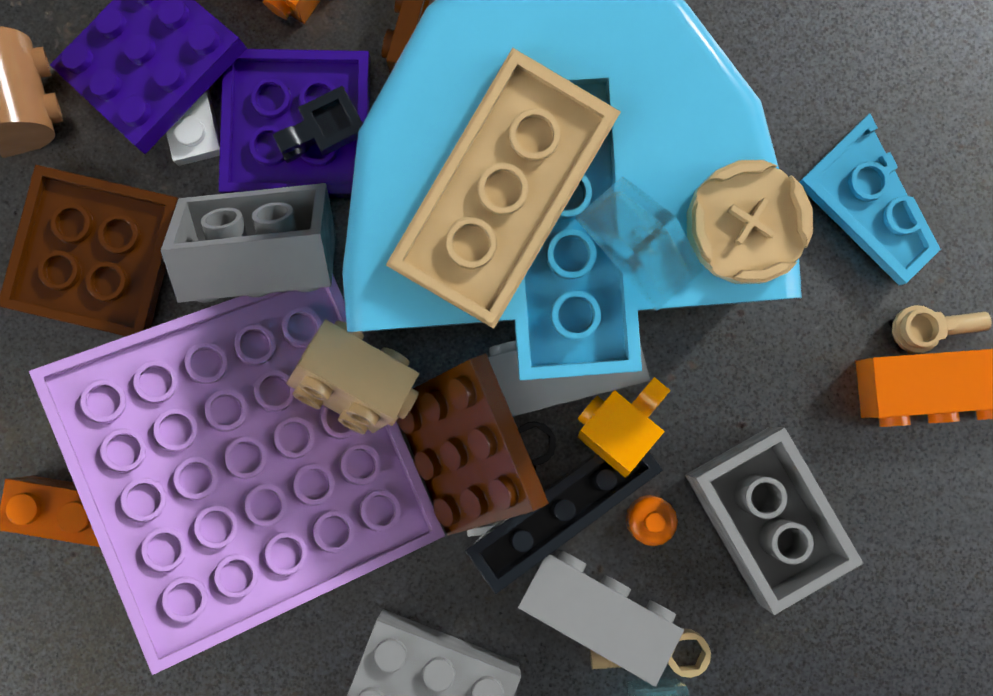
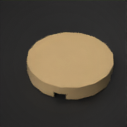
M738 160L714 171L695 190L687 210V238L696 259L714 276L734 284L765 283L788 273L797 264L796 261L801 257L804 248L808 247L813 234V208L804 187L792 175L788 176L782 170L775 168L777 165L765 160Z

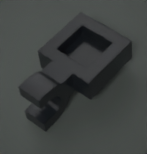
M342 85L299 106L298 110L303 121L272 134L286 163H289L302 156L315 144L322 156H325L357 140L358 132L363 122Z

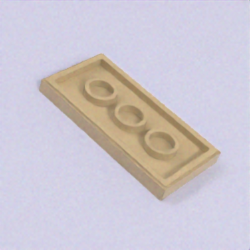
M512 48L390 256L386 266L494 329L621 111Z

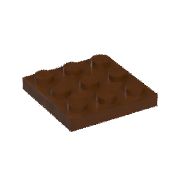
M35 164L0 293V307L122 336H129L151 328L166 270L161 248L179 198Z
M486 353L471 358L413 388L419 392L417 399L404 419L398 418L397 423L406 434L415 456L416 469L427 485L434 502V513L438 521L443 525L447 536L534 512L549 504Z

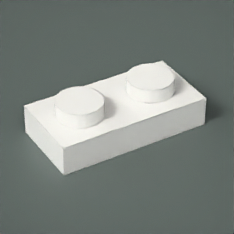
M209 89L166 132L173 162L178 166L220 156V132Z

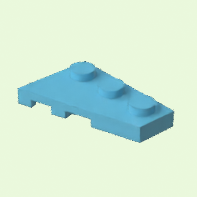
M869 113L799 183L804 187L806 194L900 286L906 284L941 249L914 197L907 195L895 172L898 166L891 152L886 153L875 133L878 127Z

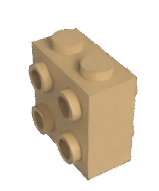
M325 319L286 382L288 386L295 389L293 396L312 408L320 409L324 405L340 414L338 421L360 434H365L367 430L375 433L387 424L393 426L398 418L404 419L419 394L412 387L420 373L408 367L410 364L409 360L399 352L383 347L380 351L363 341L364 335L361 332H347L346 322L336 321L333 324Z

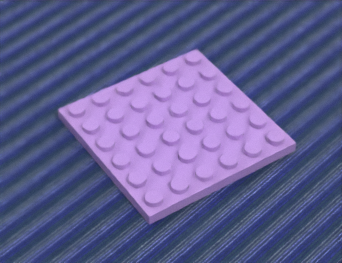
M333 273L331 287H322L311 292H301L298 290L275 292L262 297L239 296L29 371L152 675L445 537L397 422L393 426L387 424L375 433L369 430L365 434L357 433L338 421L340 414L324 405L320 409H315L293 396L295 389L286 384L324 320L327 319L333 324L336 321L346 322L345 301Z

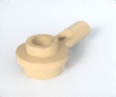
M914 305L902 309L896 315L892 323V333L895 342L903 350L909 353L921 354L932 350L939 343V340L946 339L947 335L988 331L991 328L992 321L987 312L944 316L942 312H934L925 306Z

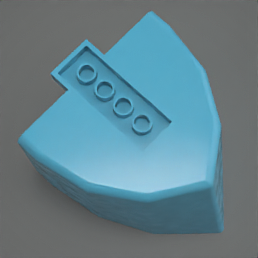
M435 0L426 8L358 132L342 270L347 332H371L483 323L387 267L386 263L512 48L621 111L498 321H515L519 380L642 371L638 311L802 298L799 259L797 264L788 273L761 284H734L714 276L696 259L687 238V210L694 192L714 171L738 160H765L777 165L775 167L779 169L761 100L685 0Z

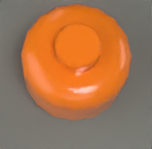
M647 495L639 497L632 502L626 514L627 529L636 540L644 545H663L673 537L677 529L678 519L676 511L669 502L657 496Z

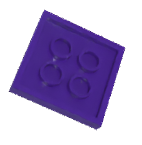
M112 0L62 51L50 66L134 146L146 154L247 47L238 36L195 0Z
M246 49L222 74L218 192L225 194L326 183L329 198H351L357 140L325 156H322L315 144L302 156L286 163L272 134L303 121L298 110L299 106L342 85L361 121L364 123L370 108L371 57L369 51Z

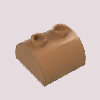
M0 26V155L2 158L33 151L48 145L55 137L53 124L63 122L55 92L48 94L44 92L41 78L52 76L44 47L33 48L32 41L27 34L4 26Z

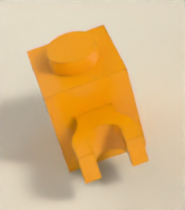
M654 377L632 404L615 390L605 401L597 395L578 417V420L584 426L577 438L626 478L665 432L648 417L671 390Z

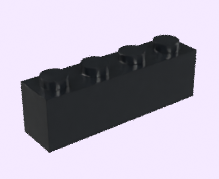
M648 451L625 478L598 454L594 453L543 490L549 504L534 512L502 520L466 546L465 552L494 593L497 594L662 472L663 469Z

